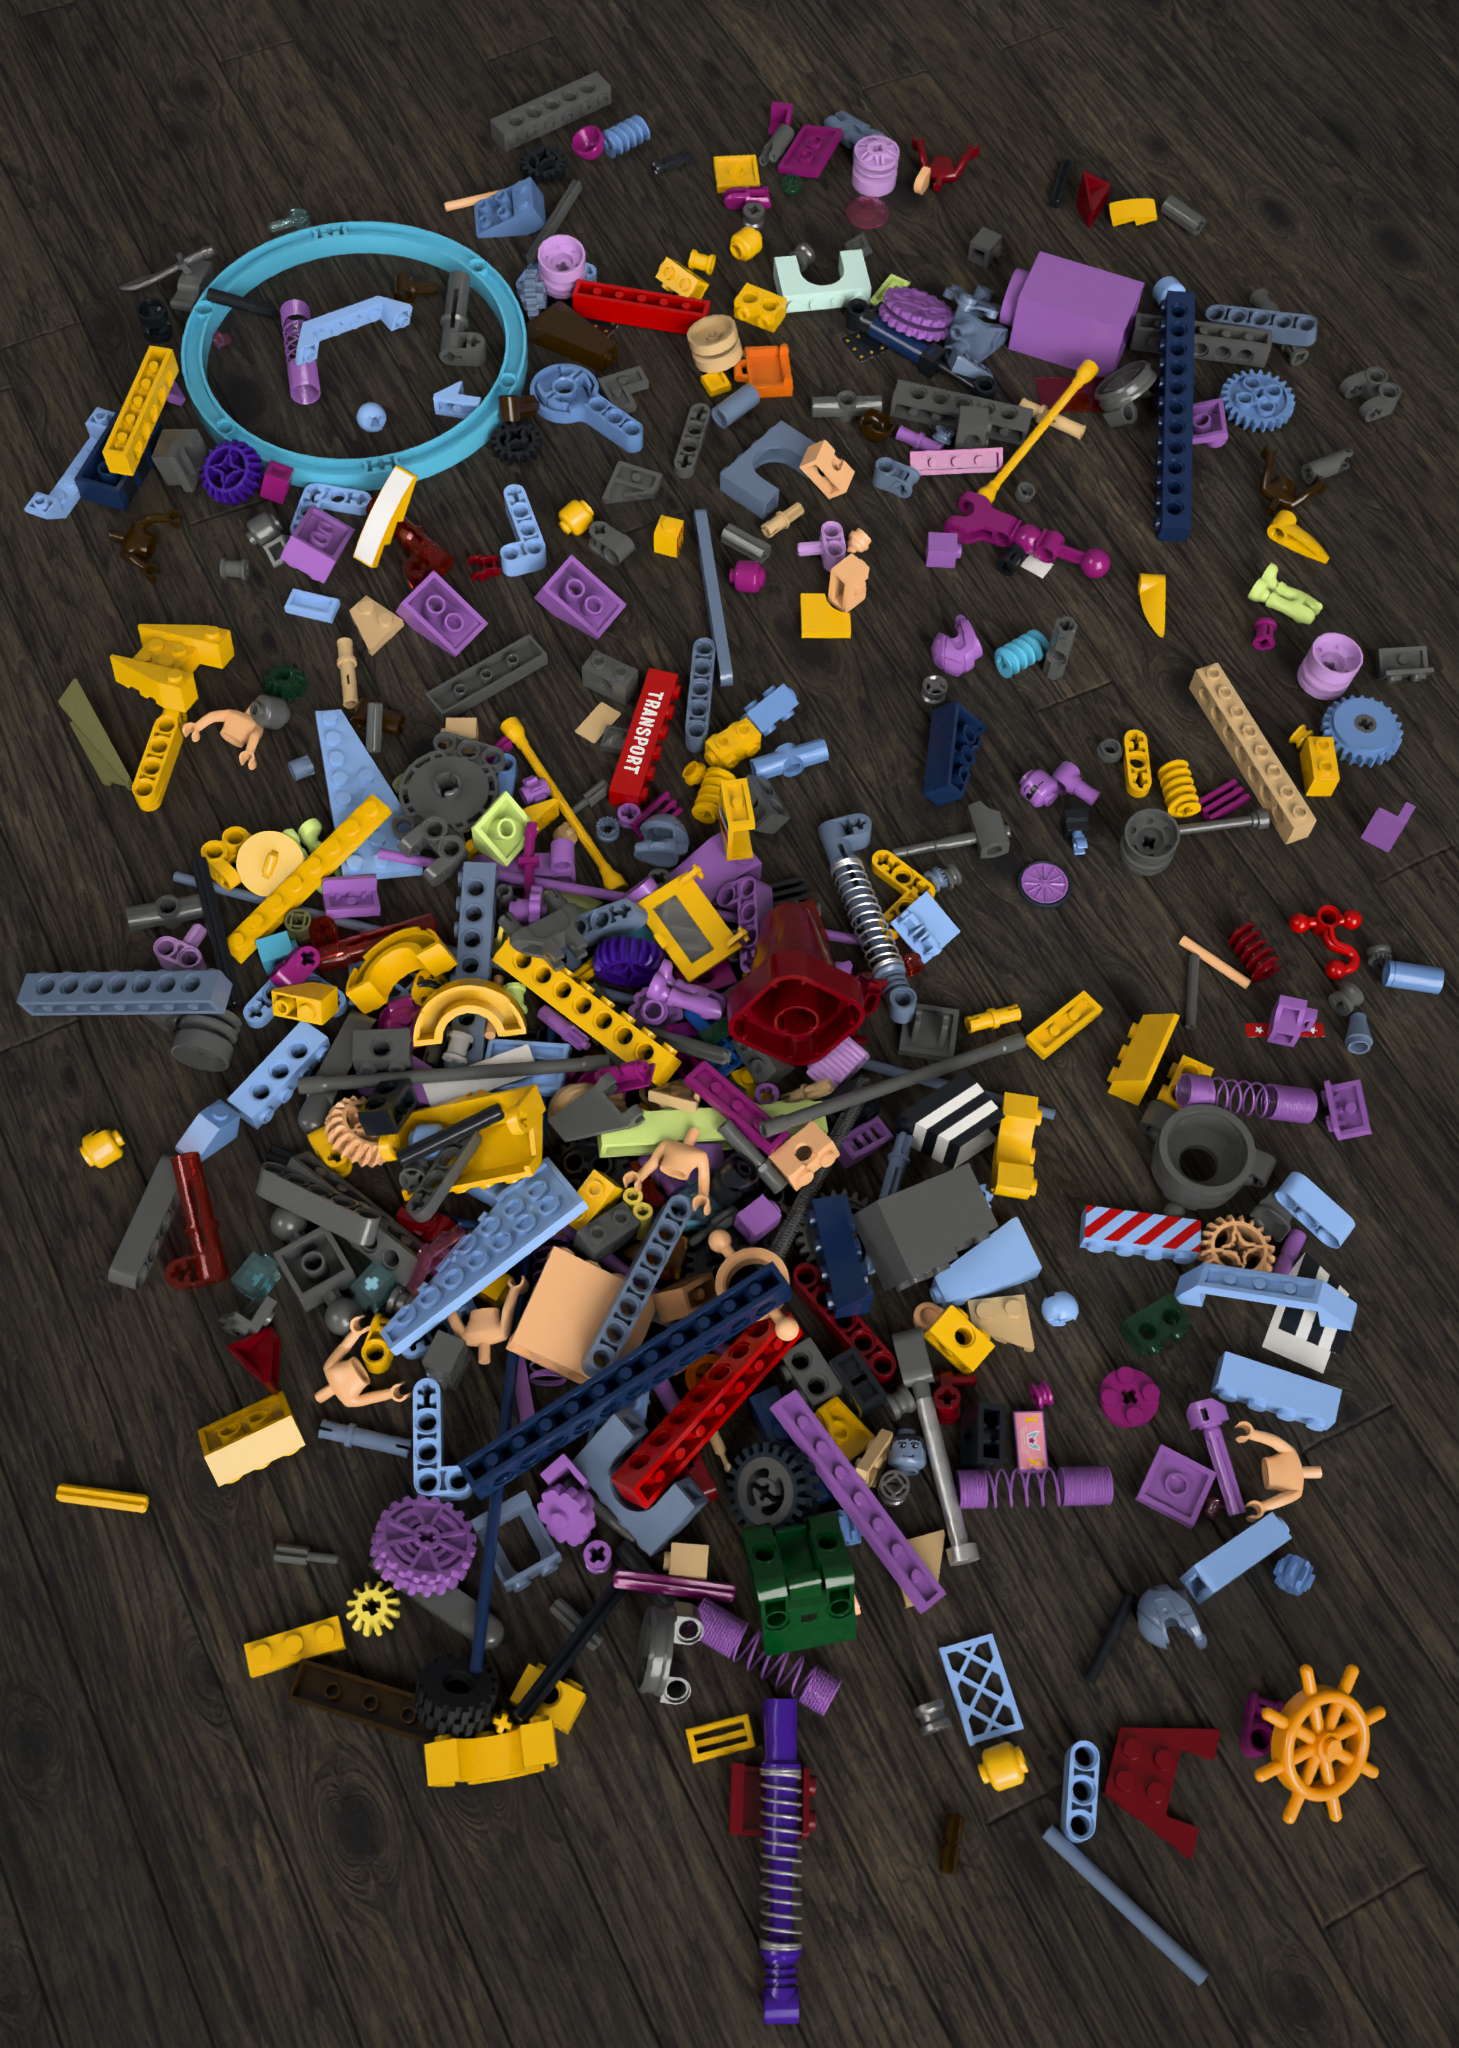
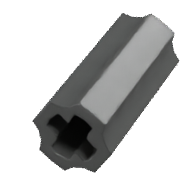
M1173 195L1167 197L1161 206L1160 211L1194 236L1199 234L1205 226L1206 219Z
M728 523L722 531L720 542L754 561H759L761 564L768 559L771 553V544L733 523Z

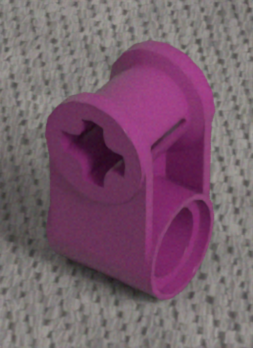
M312 946L294 948L283 962L271 972L268 980L277 988L304 983L320 963L319 952ZM301 954H307L305 959L308 963H301L303 961Z
M1251 1690L1244 1708V1720L1239 1737L1240 1750L1248 1758H1261L1271 1751V1739L1275 1725L1264 1720L1261 1711L1265 1707H1270L1280 1713L1285 1706L1283 1701L1278 1700L1274 1702L1258 1696V1692ZM1252 1734H1256L1262 1739V1749L1254 1746L1251 1740Z

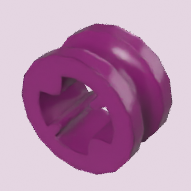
M1040 1380L1038 1385L1034 1383L1028 1385L1031 1400L1038 1410L1043 1409L1044 1404L1047 1406L1053 1405L1052 1392L1045 1380Z

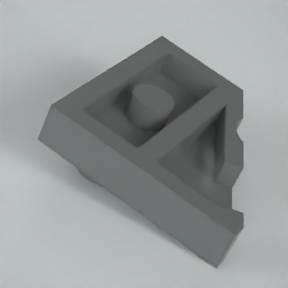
M618 460L603 494L602 501L604 504L655 499L663 481V474Z

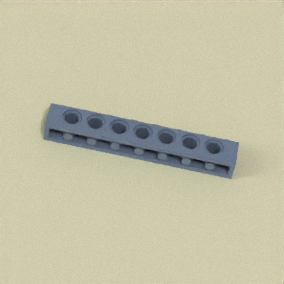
M464 862L463 871L458 872V887H462L461 896L456 898V912H460L459 922L454 924V937L458 938V945L453 947L452 950L458 965L456 966V972L451 973L450 982L463 978H479L491 981L497 905L495 890L498 887L499 876L497 863ZM474 889L483 890L482 894L478 896L470 894ZM473 914L481 915L478 921L468 920ZM472 939L480 941L475 947L467 946V943ZM469 965L478 966V969L473 973L465 972L466 967ZM465 1013L452 1019V1025H447L446 1028L447 1042H450L449 1032L453 1030L462 1031L474 1037V1041L471 1043L473 1046L466 1054L467 1064L465 1066L485 1059L487 1039L484 1034L487 1018L479 1014ZM465 1017L474 1018V1022L470 1025L460 1024ZM444 1060V1068L463 1067Z
M214 968L197 971L192 969H183L182 971H169L166 969H159L158 971L134 970V972H121L118 970L96 972L89 970L82 973L71 971L49 973L41 971L39 973H26L16 1003L32 1016L225 1014L233 984L222 971Z

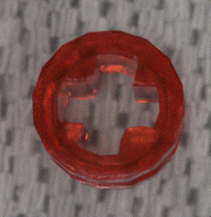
M910 953L902 957L906 968L905 977L915 976L924 970L925 966L921 962L922 958L919 953Z

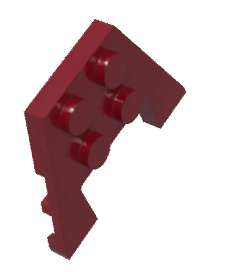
M1120 1727L1117 1730L1102 1794L1133 1818L1145 1824L1160 1839H1164L1177 1849L1178 1853L1188 1859L1193 1858L1199 1828L1170 1818L1166 1812L1181 1750L1212 1761L1215 1758L1221 1730Z

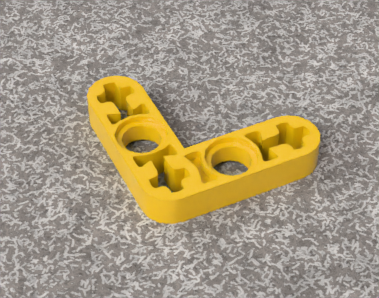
M878 850L873 854L871 861L873 873L903 895L884 913L888 926L891 925L890 923L894 918L901 914L899 911L900 907L910 906L920 897L918 895L919 892L927 891L934 899L935 887L933 884L893 853L887 850ZM884 861H887V862H888L887 865H886V864H882L881 866L878 865V862H884ZM905 874L910 878V881L900 883L896 880V876ZM889 929L894 940L900 936L895 929Z

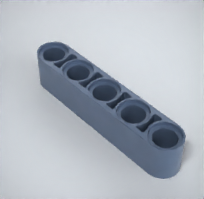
M1220 304L1212 305L1206 310V322L1272 331V343L1304 347L1312 345L1317 339V320L1311 315Z
M706 637L699 638L694 642L685 724V746L694 753H700L705 750V741H707L709 734L716 646L713 640Z

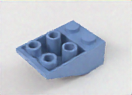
M531 177L518 181L516 184L474 204L476 235L478 238L529 235L542 229L546 223L544 196Z

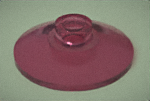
M863 196L852 200L847 205L846 216L850 223L859 228L875 229L887 222L889 209L880 199Z

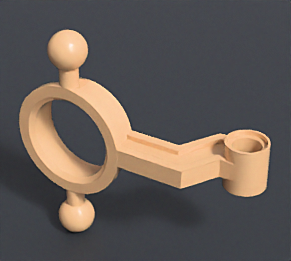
M717 1229L709 1235V1247L714 1252L722 1253L726 1258L716 1275L715 1289L717 1296L728 1290L732 1276L742 1267L751 1264L767 1265L772 1261L790 1286L787 1268L775 1253L755 1247L735 1252L731 1247V1236L727 1231ZM784 1304L758 1320L763 1321L771 1317L776 1324L775 1333L781 1340L790 1341L798 1335L799 1325L797 1321L792 1317H785L780 1310ZM685 1367L684 1369H682L681 1371H679V1372L676 1373L675 1375H677V1374L683 1372L687 1367Z

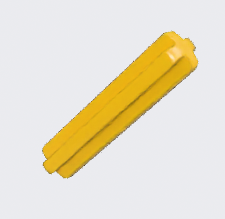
M62 1483L58 1486L56 1492V1499L60 1502L144 1513L149 1504V1497L145 1494Z

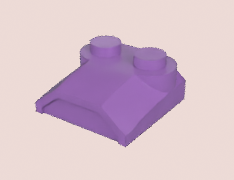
M1223 398L1194 403L1192 444L1205 443L1211 448L1223 446L1228 439Z

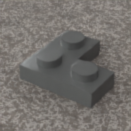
M640 366L597 379L599 389L604 398L627 414L637 411L636 403L631 394L649 388V381Z

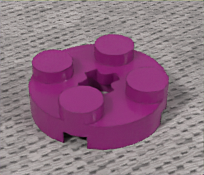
M1123 1366L1108 1374L1098 1390L1102 1414L1109 1422L1120 1428L1129 1429V1427L1144 1426L1152 1419L1159 1406L1160 1391L1145 1373L1128 1366ZM1131 1392L1136 1403L1130 1402L1128 1405L1123 1402L1124 1396L1121 1393Z

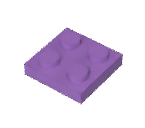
M1161 1444L1156 1451L1135 1500L1191 1529L1194 1527L1217 1473Z

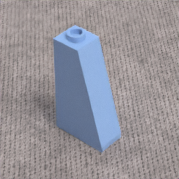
M1018 1216L1009 1220L993 1232L990 1238L981 1241L950 1265L951 1268L940 1272L934 1277L930 1288V1295L934 1304H939L943 1309L950 1305L959 1307L966 1304L967 1300L980 1299L1038 1277L1042 1266Z
M1271 1512L1195 1564L1179 1579L1199 1605L1292 1538L1289 1534V1528L1283 1519L1276 1517Z

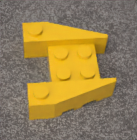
M139 624L138 630L142 649L133 659L113 654L110 655L116 682L127 688L133 687L139 690L141 696L155 699L156 704L163 708L186 713L198 699L193 674L195 669L200 664L223 669L235 654L231 632L227 629L209 625Z

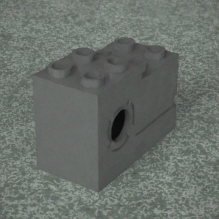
M969 1163L879 1199L853 1214L856 1230L884 1291L896 1287L897 1292L951 1268L948 1262L958 1258L956 1252L968 1249L990 1238L989 1231L999 1227Z

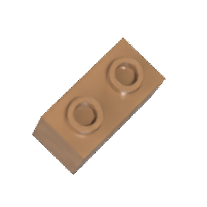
M712 1272L682 1278L653 1294L655 1309L659 1314L661 1323L685 1318L717 1297Z

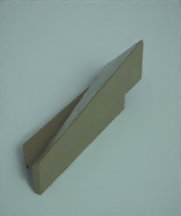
M74 678L58 701L60 707L72 720L70 722L71 728L102 784L111 786L112 783L123 785L132 791L133 783L78 680Z

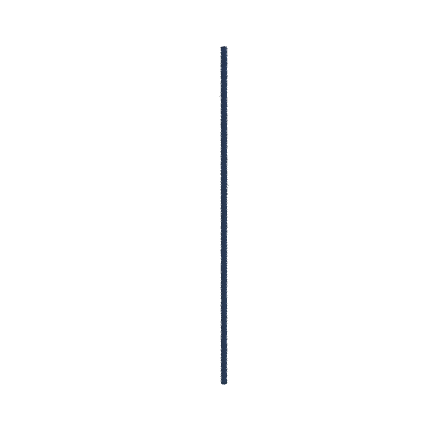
M550 1005V1008H552L555 1012H558L560 1014V1012L557 1009ZM547 1026L546 1042L557 1043L558 1034ZM541 1096V1098H542V1100H543V1103H544V1105H545V1108H546L545 1112L542 1114V1115H543L542 1160H543L544 1144H545V1136H546V1127H547V1119H548V1117H547V1111H548V1106H549V1102H550V1097H546V1096ZM532 1253L519 1261L516 1286L521 1283L522 1275H524L527 1281L529 1279ZM527 1292L518 1296L510 1337L514 1334L525 1310ZM509 1350L498 1437L511 1430L519 1355ZM504 1486L490 1494L469 1672L482 1673Z

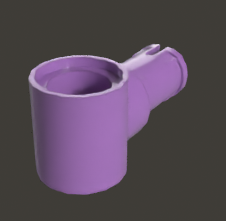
M1063 761L1051 776L1058 784L1056 794H1074L1090 806L1094 804L1101 793L1082 781L1080 770L1071 762Z

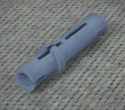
M323 1419L320 1426L332 1429V1432L319 1429L318 1438L342 1442L346 1447L351 1448L352 1445L404 1458H408L410 1450L398 1448V1446L412 1447V1439L410 1438L407 1439L358 1428L357 1424L354 1423L345 1425Z

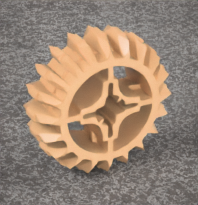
M352 1096L350 1099L343 1098L331 1108L326 1117L324 1133L328 1135L327 1142L333 1144V1151L341 1153V1158H349L351 1164L358 1162L361 1167L368 1165L371 1168L377 1164L382 1165L386 1161L382 1158L379 1151L378 1142L380 1136H366L363 1126L358 1119L357 1112L366 1101V1098L364 1096L360 1099H357L355 1096Z
M1232 1214L1227 1215L1225 1220L1222 1217L1216 1218L1214 1223L1207 1224L1205 1227L1206 1231L1201 1232L1200 1254L1196 1260L1204 1261L1203 1263L1226 1264L1227 1266L1245 1269L1247 1261L1251 1258H1256V1266L1251 1270L1272 1272L1273 1267L1271 1265L1274 1264L1276 1257L1271 1254L1275 1251V1246L1268 1244L1271 1240L1270 1235H1262L1264 1226L1257 1229L1253 1226L1254 1219L1246 1223L1244 1222L1243 1215H1241L1235 1221ZM1226 1235L1225 1245L1215 1248V1240Z

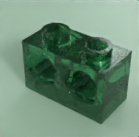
M1170 1292L1125 1319L1118 1330L1138 1358L1147 1353L1152 1357L1165 1348L1163 1345L1165 1342L1172 1339L1175 1343L1188 1334L1186 1329L1191 1324L1192 1319L1174 1294ZM1163 1316L1171 1317L1175 1325L1167 1324L1163 1320ZM1139 1330L1147 1331L1151 1335V1339L1147 1340L1141 1337Z

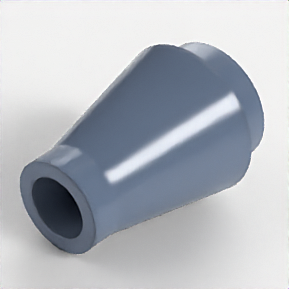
M1357 1012L1350 1015L1345 1045L1351 1053L1364 1054L1370 1050L1373 1039L1366 1015Z

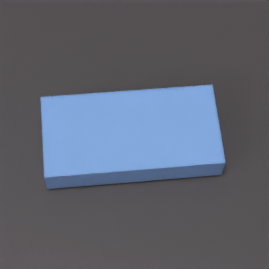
M293 588L284 609L289 614L333 623L340 607V600Z

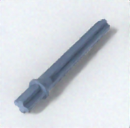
M902 1131L900 1134H897L893 1150L888 1154L889 1164L879 1199L899 1192L905 1167L910 1163L908 1156L914 1138L912 1135H907L906 1132ZM864 1249L861 1263L866 1262L868 1274L872 1275L876 1271L866 1249Z

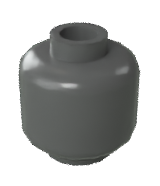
M263 511L247 522L249 531L245 534L254 546L259 544L260 547L264 548L265 544L281 536V531L284 529L273 513L268 514Z
M264 694L259 695L251 704L250 715L260 727L277 730L281 729L288 722L290 709L284 699Z

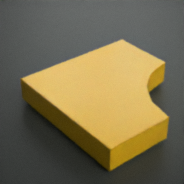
M800 593L802 638H851L850 613L841 612L833 608L827 602L825 594Z
M837 1395L819 1407L814 1413L850 1463L866 1451L871 1438H876Z

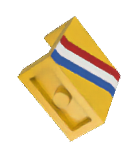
M747 778L720 781L719 822L726 861L753 858L749 830L755 829V818Z

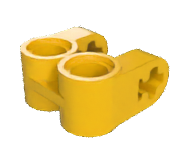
M238 826L226 829L222 834L221 841L212 840L206 842L201 848V856L207 858L211 878L227 891L241 883L239 874L230 864L236 863L241 846L252 836L246 829Z

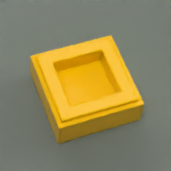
M723 371L701 376V383L710 397L731 390V383Z

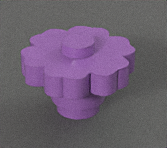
M544 885L531 886L529 899L510 901L509 912L513 913L522 926H528L549 915V905H546L544 900Z
M644 987L640 992L634 995L635 1004L628 1008L629 1015L636 1020L633 1025L639 1030L642 1026L647 1025L666 1030L669 1025L677 1024V1022L684 1019L683 1008L671 1007L666 1005V1002L647 998L646 995L649 987Z
M556 1484L542 1493V1501L537 1504L539 1519L547 1524V1533L559 1543L567 1541L571 1546L582 1544L591 1536L590 1530L596 1526L595 1515L592 1510L594 1499L587 1490L582 1488L576 1490L574 1487H569L566 1490L562 1484Z

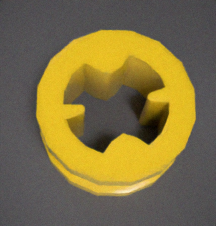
M1302 724L1292 734L1289 743H1295L1297 745L1296 748L1300 750L1307 737L1313 736L1314 732L1312 730L1307 731L1306 726Z

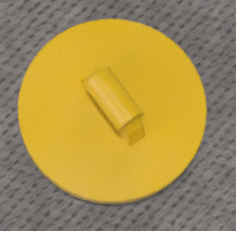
M264 831L251 836L243 843L237 855L236 867L240 879L247 889L256 895L268 897L304 862V856L299 845L291 837L277 831Z

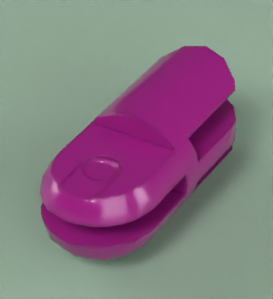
M767 186L732 187L723 194L724 205L731 210H743V207L750 202L760 203L764 206L765 210L771 208L769 188Z

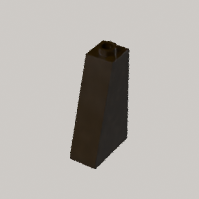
M561 300L527 323L528 340L531 343L600 372L617 361V343Z

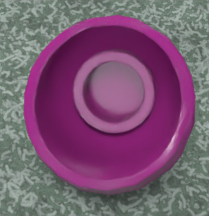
M596 126L583 127L573 136L571 147L578 157L586 161L595 160L603 153L604 135Z

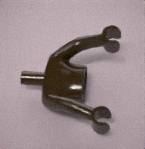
M1266 444L1261 451L1260 456L1265 461L1259 492L1270 500L1265 509L1268 515H1273L1278 506L1292 511L1315 493H1324L1331 484L1330 481L1327 484H1323L1320 481L1322 476H1319L1313 485L1302 491L1297 497H1294L1297 485L1285 476L1277 475L1270 482L1273 473L1274 457L1279 450L1276 449L1275 452H1271L1268 449L1270 444Z
M172 509L167 514H147L134 521L126 534L111 530L109 532V539L122 543L120 557L142 570L149 582L155 583L157 581L156 578L150 574L153 572L159 574V569L156 565L152 563L147 564L139 558L150 559L158 543L157 535L147 532L146 528L154 523H170L173 528L179 529L180 524L175 519H184V517L177 509Z

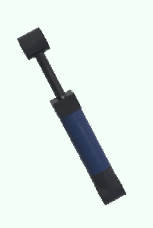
M852 299L848 302L845 321L847 329L852 332H863L918 366V372L929 379L938 371H941L969 388L972 396L995 400L997 381L993 377L983 375L974 381L969 377L952 373L949 365L944 363L945 348L935 342L928 345L914 336H906L905 333L896 331V328L888 326V322L881 319L882 316H879V308L883 301H880L872 310L869 309V305L865 300Z

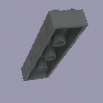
M528 634L425 693L426 703L445 724L446 718L459 716L548 664L547 653Z

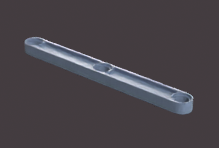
M706 509L693 510L694 528L711 635L716 646L715 661L720 687L733 686L732 665Z

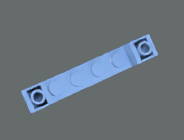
M375 296L302 323L297 344L295 364L299 366L317 359L319 342L338 336L341 333L357 329L379 319L391 331L404 328L410 324L413 307L408 303Z
M99 407L94 410L85 423L90 435L88 441L51 493L46 495L36 492L24 508L25 512L45 519L67 518L81 498L74 478L115 414L114 412Z
M1203 1263L1181 1275L1173 1296L1174 1303L1202 1307L1206 1294L1317 1311L1320 1326L1347 1331L1352 1329L1357 1310V1303L1324 1280L1211 1263Z

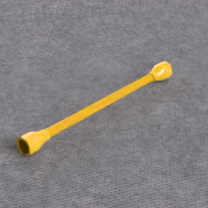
M1088 359L1082 362L1077 369L1075 378L1063 395L997 476L988 485L977 491L978 494L986 496L991 504L994 502L1000 485L1016 465H1018L1077 390L1090 382L1098 373L1099 369L1095 362Z
M510 717L506 719L500 726L501 731L521 750L539 779L544 778L547 782L552 799L558 800L560 811L599 868L605 889L625 893L629 885L621 874L613 870L610 864H607L589 834H587L581 822L530 747L525 737L524 727L518 718Z

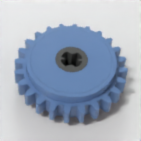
M1351 695L1349 700L1342 697L1340 702L1334 701L1324 714L1320 731L1324 732L1321 737H1333L1335 752L1340 757L1339 760L1349 761V765L1356 763L1359 767H1362L1363 764H1368L1369 767H1372L1375 762L1378 765H1382L1384 760L1389 761L1391 756L1395 755L1403 740L1401 739L1403 731L1399 730L1402 723L1396 722L1398 715L1391 713V707L1387 708L1383 705L1382 701L1377 702L1373 697L1368 699L1364 695H1361L1360 698H1355L1354 695Z

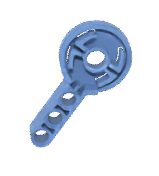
M569 363L554 364L539 371L532 379L530 395H534L536 400L539 401L540 410L537 411V414L544 419L562 424L585 422L629 453H637L643 448L642 424L599 395L598 381L586 368ZM561 390H570L571 392H569V393H560V392H558V391H561Z

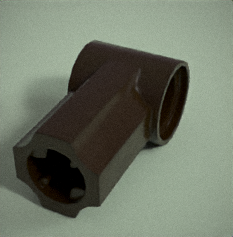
M534 395L498 396L499 421H520L522 417L535 416L536 412L540 410L539 401L536 400Z
M367 697L359 701L350 718V722L355 728L365 732L368 702H376ZM383 708L382 732L396 737L401 735L406 721L405 715Z

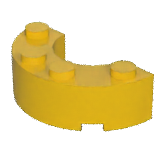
M419 926L402 929L378 942L363 956L365 962L359 970L354 968L351 972L345 994L363 1014H367L386 1004L393 987L407 974L418 969H427L436 977L457 966V959L433 930L429 928L421 930Z
M463 978L442 985L426 999L417 1017L413 1042L414 1047L441 1044L446 1025L456 1016L465 1013L479 1014L487 1018L494 1025L498 1037L526 1034L527 1024L519 1003L506 989L488 980Z
M1005 1092L1000 1110L1005 1115V1118L999 1121V1131L995 1138L991 1191L993 1195L1028 1200L1030 1195L1035 1196L1037 1190V1179L1034 1178L1033 1166H1030V1164H1034L1036 1148H1032L1035 1125L1040 1126L1042 1109H1038V1097Z
M542 1715L530 1718V1724L512 1726L511 1729L506 1728L507 1733L495 1735V1731L476 1733L475 1738L471 1739L451 1737V1734L434 1737L435 1742L424 1744L428 1786L450 1787L455 1786V1782H468V1785L487 1783L544 1771V1764L548 1763L550 1767L556 1766L559 1762L554 1721L552 1719L549 1720V1715Z

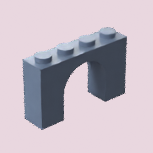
M781 420L774 427H770L763 437L755 440L746 452L739 454L730 466H726L721 471L720 491L764 519L778 506L779 489L761 478L755 470L765 463L780 462L809 478L799 466L807 448L815 444V442Z
M630 1408L614 1413L576 1456L572 1464L589 1482L591 1488L597 1493L598 1499L614 1513L618 1523L631 1533L643 1551L652 1556L664 1550L709 1499L690 1477L674 1483L663 1497L647 1510L622 1496L610 1478L624 1464L630 1451L649 1431Z

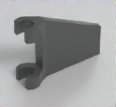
M608 1072L590 1090L550 1117L548 1123L564 1142L639 1126L645 1121L642 1115L644 1112L637 1104L631 1106L624 1115L607 1097V1095L614 1093L618 1089V1086L615 1084L616 1079Z

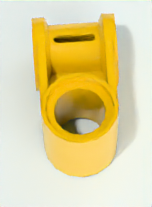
M325 1126L307 1134L314 1152L323 1163L342 1178L347 1177L351 1173L353 1164L350 1163L349 1158H341L339 1151L332 1150L333 1144L327 1142L328 1135L324 1133Z
M378 1312L372 1319V1327L361 1351L365 1367L373 1374H381L387 1371L395 1355L380 1334L391 1319L384 1318L383 1314ZM376 1352L384 1354L379 1360L372 1361L369 1359Z

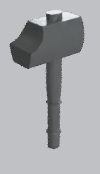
M978 801L968 805L967 817L972 832L947 836L937 840L933 839V841L909 846L905 845L904 847L891 849V853L898 858L976 844L980 858H994L1009 852L1010 841L1008 837H1011V830L1008 824L1004 825L1000 811L990 809L982 801Z

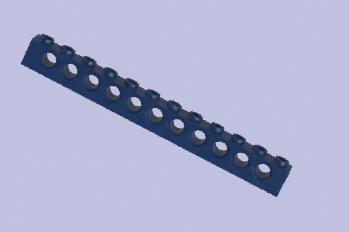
M1167 291L1166 298L1161 300L1159 314L1163 315V319H1160L1159 333L1162 334V338H1160L1158 352L1162 353V357L1158 361V372H1161V376L1158 378L1157 391H1161V396H1158L1157 410H1160V415L1157 417L1156 430H1160V435L1156 439V450H1159V455L1156 457L1155 469L1159 470V475H1156L1155 490H1158V495L1155 497L1154 510H1158V516L1156 515L1154 519V530H1157V540L1186 542L1191 530L1195 293Z
M773 1261L459 1462L457 1465L470 1487L481 1501L792 1299L789 1283Z

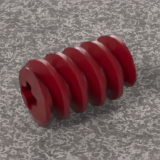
M1252 921L1234 930L1228 937V945L1234 949V954L1240 957V963L1246 965L1245 969L1247 973L1252 974V980L1254 982H1262L1277 973L1282 968V965L1275 966V963L1279 960L1278 955L1269 957L1273 951L1272 947L1263 949L1267 939L1257 940L1262 933L1260 930L1251 931L1256 925Z

